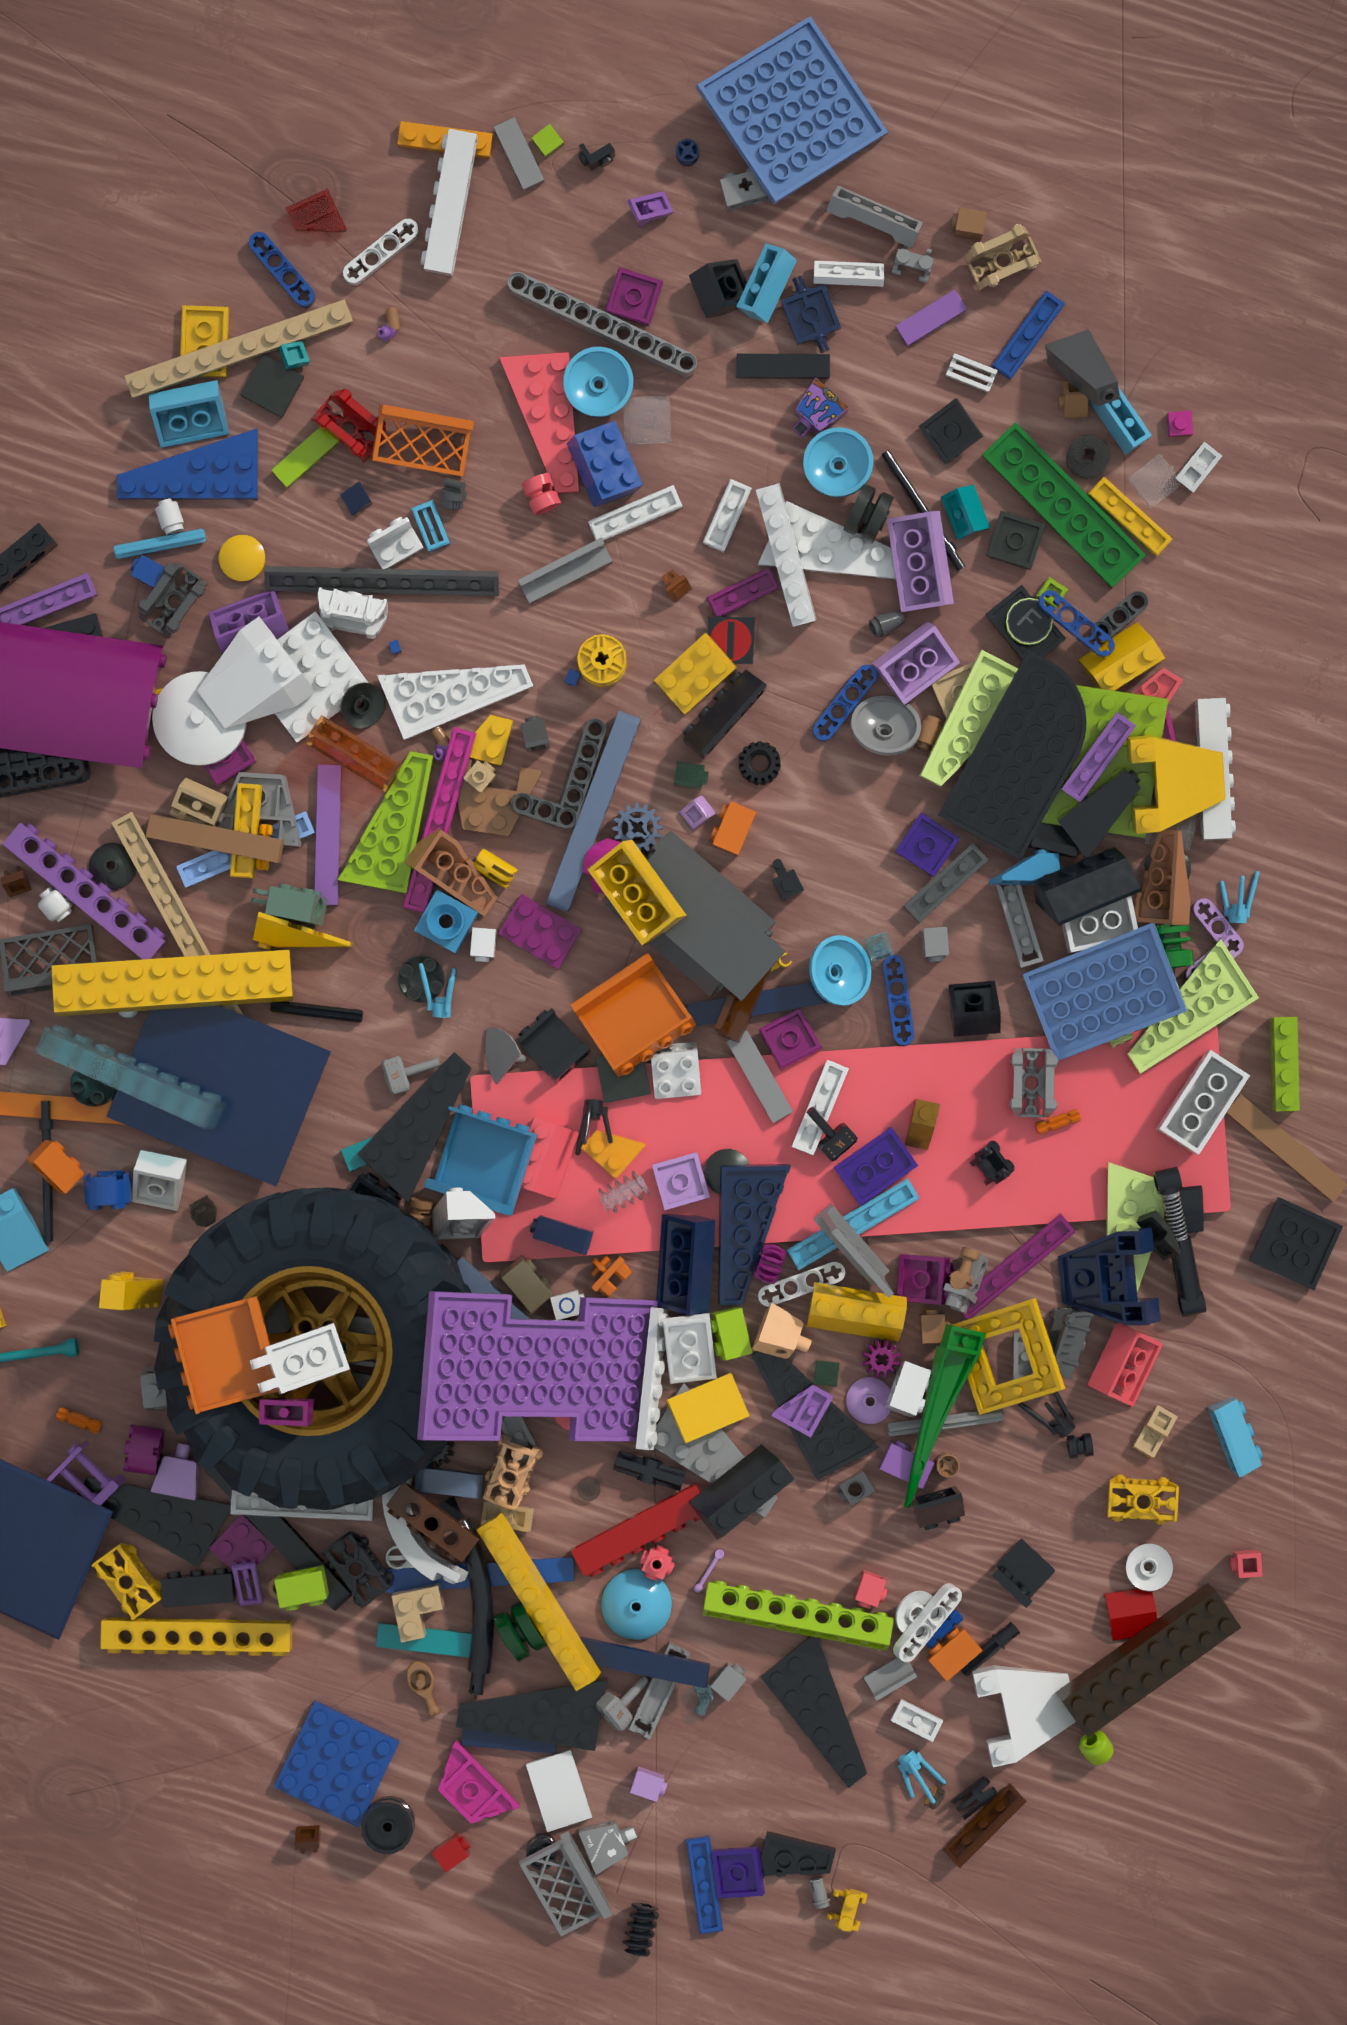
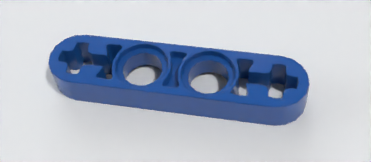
M255 232L249 238V246L252 252L298 306L302 308L311 307L316 298L309 284L265 233ZM256 239L260 241L265 239L263 243L268 250L266 254L261 247L255 248ZM273 255L281 258V264L277 267H271L268 264L269 258ZM293 273L296 275L294 284L287 285L283 282L285 274ZM298 286L305 294L310 293L307 302L304 299L300 301L301 296L296 290Z
M1048 590L1041 594L1038 599L1039 608L1099 657H1107L1115 649L1114 640L1058 593ZM1050 596H1052L1054 598L1053 603L1057 607L1060 605V603H1062L1064 606L1060 608L1057 614L1055 615L1053 612L1056 610V608H1054L1052 605L1046 607L1044 605L1046 602L1045 599H1043L1044 597L1049 598ZM1064 610H1069L1073 613L1074 619L1072 622H1063L1061 613ZM1082 625L1090 626L1092 629L1090 637L1084 638L1080 635L1079 628ZM1096 633L1100 635L1097 640L1102 643L1104 641L1109 643L1107 645L1109 651L1103 650L1101 652L1099 650L1100 645L1096 641H1094L1093 645L1089 643Z
M863 665L858 668L813 727V735L817 740L828 741L875 683L877 672L873 666ZM870 670L872 672L870 676L873 679L871 681L869 679L865 680L862 686L866 687V689L862 690L858 684L853 683V680L856 679L859 682L863 676L860 672ZM852 687L858 690L859 696L856 700L847 699L845 692L848 688ZM834 706H841L844 709V716L842 718L836 719L832 716L831 709ZM825 716L830 721L837 723L836 727L833 724L829 726L827 731L830 734L828 736L825 734L822 736L818 735L820 730L817 727L819 725L824 727L828 720L824 719Z
M890 955L883 962V974L892 1034L897 1044L908 1045L914 1039V1027L903 960L899 956ZM890 959H894L895 963L900 964V967L896 968V974H902V979L894 978L890 981L888 980V976H893L892 969H887V964L891 962ZM894 982L901 983L903 985L902 994L893 995L890 991L891 984ZM897 1005H902L907 1010L906 1016L902 1019L895 1017L893 1013ZM909 1020V1025H904L906 1032H910V1036L906 1038V1042H903L902 1038L897 1037V1034L901 1032L900 1025L895 1027V1022Z

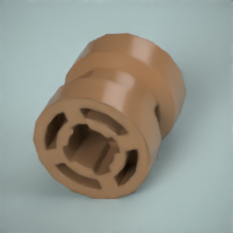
M412 1197L410 1200L412 1210L409 1214L423 1222L425 1226L431 1225L432 1217L430 1216V1210L433 1209L434 1201L428 1198Z
M943 1452L936 1458L935 1467L940 1475L950 1478L959 1472L960 1462L952 1453Z

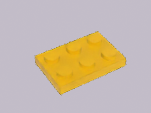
M704 633L654 681L686 715L737 667L707 633Z

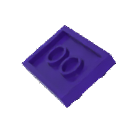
M890 1127L833 1168L861 1206L916 1168L918 1164L892 1127Z

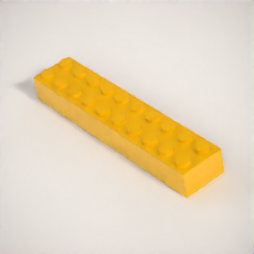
M290 950L52 965L54 1013L57 1017L293 1001Z

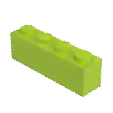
M1298 1017L1269 1018L1271 1111H1300Z

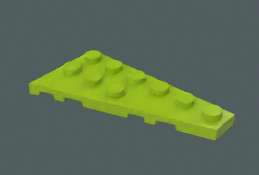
M409 752L384 800L366 828L346 867L340 874L338 881L407 893L412 868L404 862L417 844L434 758L433 755Z

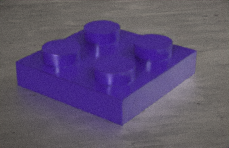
M920 813L895 852L930 876L935 877L960 838L931 818Z
M759 1847L714 1849L711 1852L717 1899L763 1896L765 1894Z

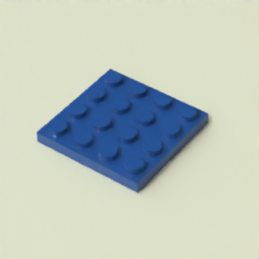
M315 1700L274 1787L359 1828L400 1740Z

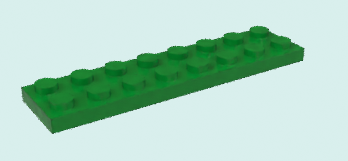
M1016 422L982 454V457L1111 589L1146 556Z

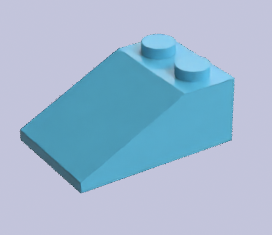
M12 1188L0 1195V1261L8 1272L49 1251L18 1188Z

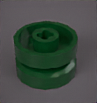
M521 1601L511 1607L513 1618L505 1611L493 1617L504 1644L518 1662L529 1657L530 1650L528 1644L536 1651L547 1646V1643Z

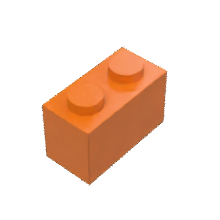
M730 801L729 806L724 805L719 818L723 819L720 827H714L710 837L713 840L712 846L738 857L756 812Z
M44 1140L26 1161L58 1193L66 1194L84 1175L80 1169L81 1164L75 1158H69L64 1153L65 1148L58 1141Z
M963 1626L959 1629L957 1627L953 1628L946 1635L948 1639L941 1645L938 1642L928 1651L930 1653L927 1656L928 1660L946 1681L950 1680L983 1651Z

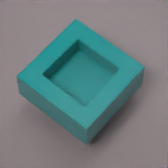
M303 341L280 345L279 352L286 370L308 366L310 360Z

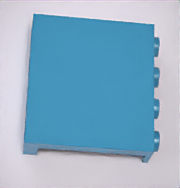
M459 1104L458 1108L449 1106L448 1109L455 1111L448 1138L435 1180L427 1178L424 1187L443 1194L449 1192L451 1188H463V1191H471L490 1210L512 1216L537 1134L529 1132L530 1127L516 1123L514 1127L510 1125V1120L497 1117L496 1120L490 1119L492 1114L478 1110L477 1114L472 1113L473 1108Z

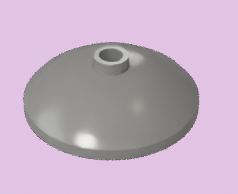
M875 696L864 700L856 707L851 719V730L856 741L868 751L880 755H897L906 752L916 744L921 732V721L918 713L910 704L906 703L904 705L898 698L892 696Z

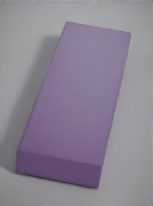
M954 289L902 321L895 328L908 347L967 311V308Z

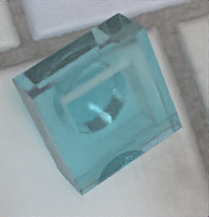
M887 932L864 939L872 962L894 955Z

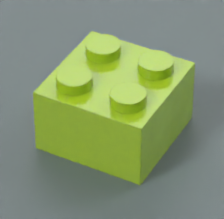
M324 1565L277 1574L274 1579L279 1608L285 1607L286 1611L299 1609L300 1605L304 1603H309V1606L323 1604V1601L327 1599L329 1594Z

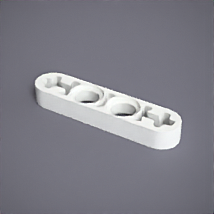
M412 219L400 221L349 262L343 270L346 282L353 286L361 284L411 244L419 235L417 223ZM404 226H407L409 228L413 226V234L409 235L408 233H406L405 235H403L402 240L404 242L400 243V240L395 235V233L398 232L400 236L404 233ZM388 239H393L397 243L396 248L392 251L384 249V242ZM373 253L379 257L377 264L371 266L366 263L365 259L367 255ZM362 261L364 268H366L368 271L364 272L362 268L358 272L359 277L357 279H355L354 277L349 278V271L351 269L357 271L359 268H361L360 264L358 263Z
M836 1261L823 1264L779 1280L775 1284L761 1287L758 1292V1299L761 1304L767 1307L771 1303L776 1305L813 1291V1287L806 1283V1277L810 1273L818 1275L819 1283L832 1285L844 1278L845 1268ZM834 1265L837 1269H841V1272L838 1273V1278L835 1279L833 1276L826 1277L828 1282L823 1283V1276L819 1270L824 1269V1273L831 1271V1266ZM788 1281H793L797 1285V1291L792 1295L784 1291V1285ZM780 1284V1291L784 1298L779 1299L778 1294L772 1297V1302L762 1299V1296L765 1295L764 1290L769 1289L770 1292L777 1291L775 1286Z
M947 1583L936 1592L895 1643L893 1652L897 1658L903 1662H910L917 1656L961 1601L962 1592L959 1588L951 1583ZM939 1608L938 1616L931 1619L932 1611ZM920 1627H924V1633L920 1637H916L917 1630Z

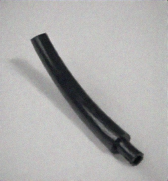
M471 1519L461 1522L477 1535ZM478 1540L465 1558L467 1571L469 1572L472 1599V1638L467 1668L472 1673L468 1692L470 1694L473 1693V1695H483L485 1674L491 1671L494 1642V1610L491 1583L485 1556Z

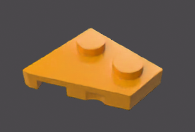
M596 1130L587 1140V1144L581 1148L616 1179L646 1145L642 1142L611 1134L613 1142L609 1143L606 1133Z

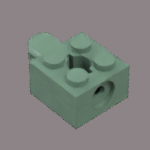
M279 883L278 887L270 886L269 891L253 889L254 894L268 896V900L251 899L252 903L266 906L265 914L281 919L323 926L328 899L321 897V892L307 888H301L299 892V888Z

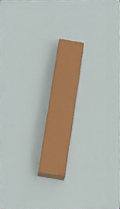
M150 814L146 832L147 838L280 863L285 841Z
M1239 1094L1226 1112L1232 1119L1331 1202H1335L1347 1187V1183L1242 1094Z

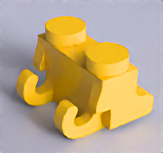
M844 1888V1891L834 1889L832 1895L836 1897L842 1896L844 1899L840 1914L828 1912L827 1918L830 1920L837 1919L838 1921H836L835 1926L842 1931H858L860 1921L855 1920L854 1922L859 1900L861 1903H866L868 1893L851 1888L850 1890Z

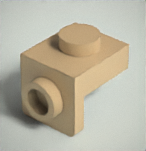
M477 760L464 776V780L477 791L483 792L488 784H492L497 778L494 774L496 769L486 761L482 764Z

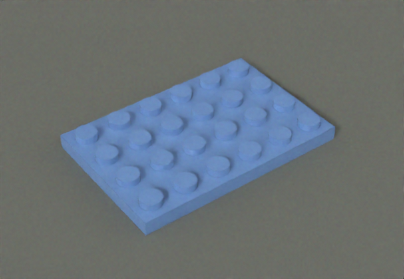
M1150 923L1023 974L1049 1046L1054 1055L1057 1056L1058 1061L1188 1011L1155 923Z

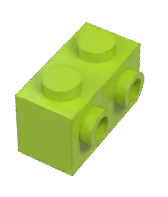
M732 1307L709 1313L711 1332L714 1333L715 1337L713 1348L719 1359L730 1360L752 1354L741 1307Z

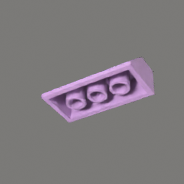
M940 511L887 519L901 612L954 604Z

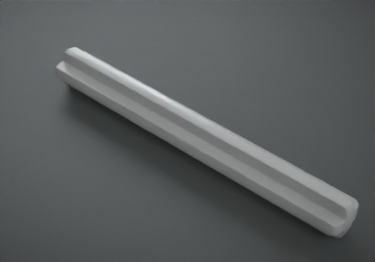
M998 1409L979 1415L978 1411L948 1415L941 1430L1002 1422L1004 1420L1003 1411ZM922 1419L889 1423L888 1434L890 1437L918 1434Z

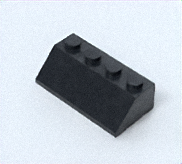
M746 669L742 673L738 671L729 681L732 685L727 690L721 689L714 697L716 703L711 708L706 706L698 715L701 718L696 725L691 723L683 732L685 735L683 742L703 760L766 691L767 684Z
M1115 847L1106 849L1099 854L1087 857L1082 861L1033 880L1036 904L1059 926L1141 892V887L1127 858Z
M761 1444L688 1503L718 1540L791 1483L794 1477L784 1464Z

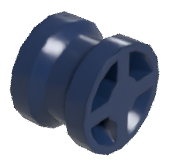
M692 139L681 140L676 147L677 161L683 166L689 167L694 165L699 158L698 144Z

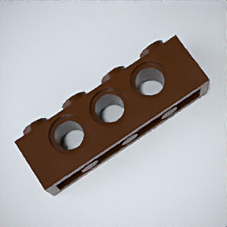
M407 1482L400 1485L386 1504L389 1508L387 1511L398 1520L402 1517L408 1522L406 1526L416 1534L422 1532L427 1536L425 1540L435 1548L440 1546L445 1549V1555L454 1562L457 1560L463 1562L480 1538ZM409 1503L417 1504L419 1513L416 1515L408 1514L406 1506ZM429 1517L435 1518L438 1521V1527L428 1529L425 1525V1520ZM449 1531L454 1532L457 1535V1541L452 1544L447 1543L444 1540V1534Z

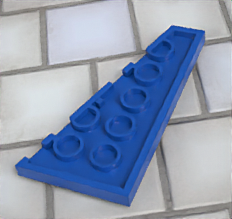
M258 429L118 474L117 498L118 500L258 499Z

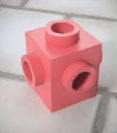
M651 1545L649 1551L644 1550L639 1563L643 1564L641 1570L645 1572L644 1576L654 1581H657L658 1578L663 1580L665 1574L670 1576L675 1563L672 1562L673 1555L669 1553V1549L660 1545L656 1547ZM655 1560H659L662 1565L660 1568H655L652 1563Z

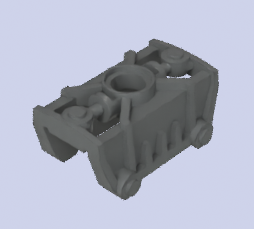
M179 562L169 563L164 567V574L149 596L138 604L139 618L168 639L171 638L172 633L180 629L181 620L196 599L205 594V587L209 584ZM184 569L187 572L185 576L186 582L183 586L179 585L176 589V579ZM190 585H194L190 593L188 594L189 591L187 590V588ZM173 595H178L181 598V604L177 608L169 606V598ZM164 607L161 610L163 615L160 618H156L152 622L148 621L155 609ZM167 617L171 618L165 626V619Z
M1058 1307L1051 1310V1322L1047 1334L1061 1376L1073 1380L1074 1377L1072 1375L1075 1366L1079 1365L1080 1355L1085 1349L1086 1337L1090 1332L1088 1327L1094 1314L1075 1307Z

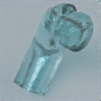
M708 1683L706 1688L694 1686V1691H696L699 1697V1702L694 1711L702 1716H705L714 1698Z

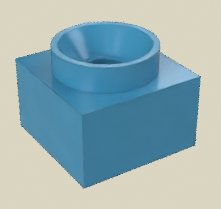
M436 890L414 931L457 954L479 913ZM445 916H451L453 919V924L449 928L441 926V919Z

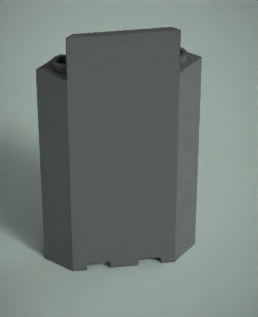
M669 831L652 847L653 850L646 859L687 916L648 943L710 997L716 991L721 993L727 988L742 1001L785 953V950L770 938L773 934L771 929L776 921L677 835ZM608 900L605 905L622 919L610 900Z

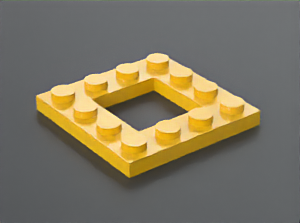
M1036 1298L952 1324L953 1326L986 1333L984 1339L1019 1328L1033 1370V1374L996 1385L984 1346L982 1345L980 1356L967 1377L979 1415L1065 1389Z

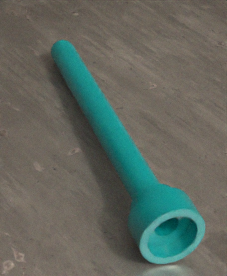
M69 1338L60 1345L0 1353V1363L57 1354L76 1357L79 1356L78 1339Z

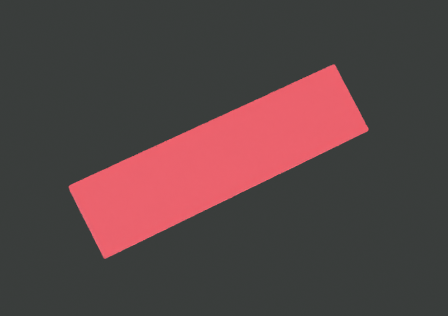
M1214 1026L1141 1074H1139L1127 1053L1147 1029L1133 1032L1134 1038L1132 1040H1127L1125 1043L1118 1044L1114 1048H1111L1109 1042L1058 1061V1065L1054 1067V1099H1056L1057 1108L1053 1111L1050 1118L1063 1113L1068 1114V1111L1078 1109L1081 1121L1071 1122L1069 1125L1053 1131L1048 1130L1044 1134H1038L1035 1124L1042 1120L1047 1121L1048 1118L1013 1117V1110L1009 1107V1101L1013 1098L1014 1066L1010 1064V1057L1014 1054V1048L1051 1049L1046 1036L819 1051L780 1071L772 1055H761L793 1110L792 1113L774 1123L769 1118L735 1057L698 1060L701 1094L656 1099L654 1096L652 1064L645 1063L650 1094L604 1103L598 1067L574 1068L557 1084L545 1071L506 1073L498 1084H495L491 1074L474 1075L471 1077L470 1082L472 1112L475 1114L478 1113V1110L492 1114L490 1119L496 1120L497 1117L510 1120V1125L514 1127L516 1123L531 1127L534 1117H538L579 1132L583 1117L584 1100H602L603 1107H608L611 1133L642 1142L646 1145L615 1179L582 1148L579 1155L575 1154L577 1138L556 1199L521 1187L512 1216L493 1211L495 1213V1220L481 1236L482 1259L484 1262L515 1261L521 1255L527 1260L528 1258L545 1259L660 1251L662 1214L701 1216L715 1220L714 1247H719L720 1194L714 1192L707 1185L710 1198L664 1210L652 1165L697 1152L704 1175V1168L708 1158L713 1153L722 1149H733L742 1153L750 1165H791L789 1174L787 1173L783 1184L782 1194H780L775 1207L776 1211L765 1243L802 1241L821 1230L813 1217L830 1203L842 1216L860 1207L833 1167L890 1127L895 1131L918 1166L876 1196L908 1178L920 1199L859 1234L860 1237L1048 1224L1060 1213L1068 1222L1106 1220L1107 1161L1152 1177L1154 1171L1177 1167L1181 1176L1182 1187L1202 1185L1204 1213L1226 1212L1230 1210L1231 1202L1224 1117L1199 1155L1193 1154L1156 1130V1127L1206 1050H1212L1220 1056L1218 1028ZM1022 1051V1068L1026 1072V1066H1029V1060L1026 1058L1025 1051ZM1039 1052L1037 1059L1034 1060V1066L1038 1067L1037 1073L1043 1067L1044 1052ZM827 1060L849 1068L827 1123L833 1130L839 1124L845 1123L858 1138L857 1142L835 1161H831L818 1146L814 1155L791 1147ZM1034 1076L1027 1077L1025 1086L1030 1090L1035 1089L1038 1085V1080ZM1025 1094L1022 1096L1021 1114H1024V1110L1028 1106V1099H1025ZM1037 1094V1099H1034V1106L1037 1108L1038 1115H1042L1043 1100ZM915 1099L940 1104L928 1150L905 1145ZM600 1116L598 1121L590 1120L588 1139L596 1130L606 1133L602 1116ZM822 1133L820 1141L826 1137L824 1133ZM993 1140L999 1144L1002 1156L1014 1164V1171L1000 1183L996 1184L993 1181L986 1185L983 1182L987 1179L977 1165L971 1166L969 1162L976 1158L974 1155L976 1151ZM539 1215H543L594 1231L587 1255L534 1239V1233L530 1232L533 1219H538Z

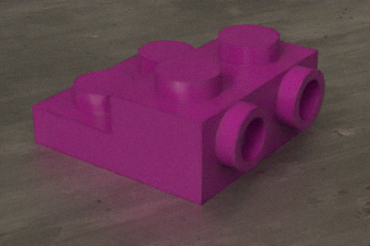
M900 1254L897 1296L907 1297V1302L945 1305L949 1293L943 1289L945 1283H949V1276L954 1272V1264L950 1263V1257Z

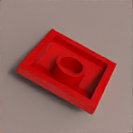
M1135 1588L1104 1594L1112 1641L1132 1638L1157 1620V1611L1152 1591Z

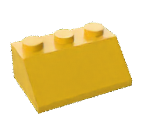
M1136 622L1112 638L1115 643V649L1109 656L1099 657L1091 651L1078 659L1095 688L1116 691L1161 663L1165 657L1154 639ZM1106 641L1100 645L1099 650L1101 652L1103 650L1109 651L1107 647L1109 643Z

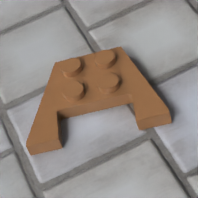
M469 759V763H468V766H467L466 773H467V772L471 769V767H472V760H470V759ZM520 767L516 791L486 787L483 792H479L463 780L458 798L462 829L509 837L520 815L515 814L510 809V799L519 793L531 795L542 771ZM519 797L516 800V807L519 810H523L526 800Z

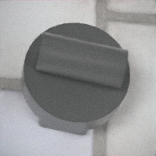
M445 478V487L440 492V497L442 498L441 506L448 509H463V501L466 500L467 492L464 491L466 483Z

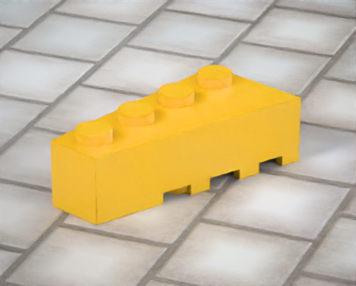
M126 1271L109 1274L108 1278L101 1281L99 1308L132 1310L144 1309V1306L145 1308L160 1307L163 1279L133 1277L134 1272Z

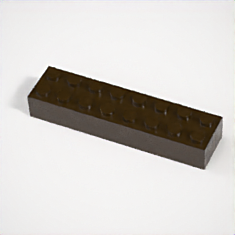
M1207 1583L1055 1693L1087 1738H1089L1238 1631L1241 1626L1217 1591Z

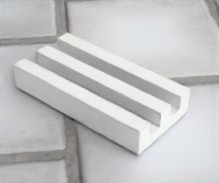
M954 353L946 377L989 393L998 370ZM956 361H957V362H960V363H962V364H965V365L970 366V367H972V368H975V369H977V370H980V371H983V372H985V373H988V374H990L991 376L988 377V376H986V375H983V374H981V373H978V372H976V371H973V370H971V369H968V368H966V367H963V366L958 365V364H955V363H956ZM953 369H955L970 376H973L975 378H978L980 380H983L985 382H988L987 386L976 381H973L971 379H968L966 377H963L961 375H958L956 373H953L952 371Z

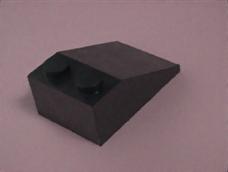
M956 1486L920 1495L912 1500L919 1528L924 1527L925 1530L937 1528L938 1523L947 1521V1524L958 1522L961 1520V1516H965L963 1497Z

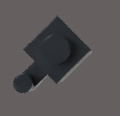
M780 859L774 860L772 866L778 877L774 878L772 882L782 902L803 892L804 889L795 870L792 869L787 872Z

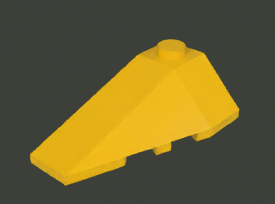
M261 912L258 913L253 940L258 942V947L270 951L272 946L276 948L352 947L353 944L350 941L296 925Z

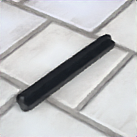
M289 1001L271 1002L270 1007L271 1012L358 1023L363 1020V1011Z

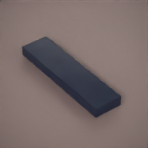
M463 1729V1746L556 1753V1744Z

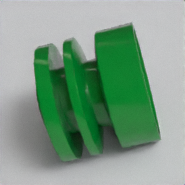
M1156 925L1171 968L1193 966V950L1182 949L1181 945L1192 941V938H1181L1180 933L1191 931L1190 925Z

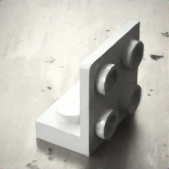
M399 517L389 523L390 527L383 531L382 529L375 530L369 535L370 538L366 540L382 569H390L424 549L407 517L404 519Z
M697 1042L672 1044L668 1048L660 1049L654 1053V1056L651 1058L654 1096L656 1099L701 1094Z

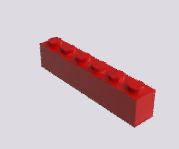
M694 1483L572 1548L571 1553L584 1576L589 1574L590 1577H593L603 1571V1566L609 1563L611 1566H614L623 1561V1556L631 1552L634 1555L645 1549L644 1544L650 1541L653 1544L665 1538L664 1534L671 1530L674 1533L686 1527L685 1523L691 1519H694L695 1522L700 1520L701 1518L688 1503L701 1492L697 1484Z

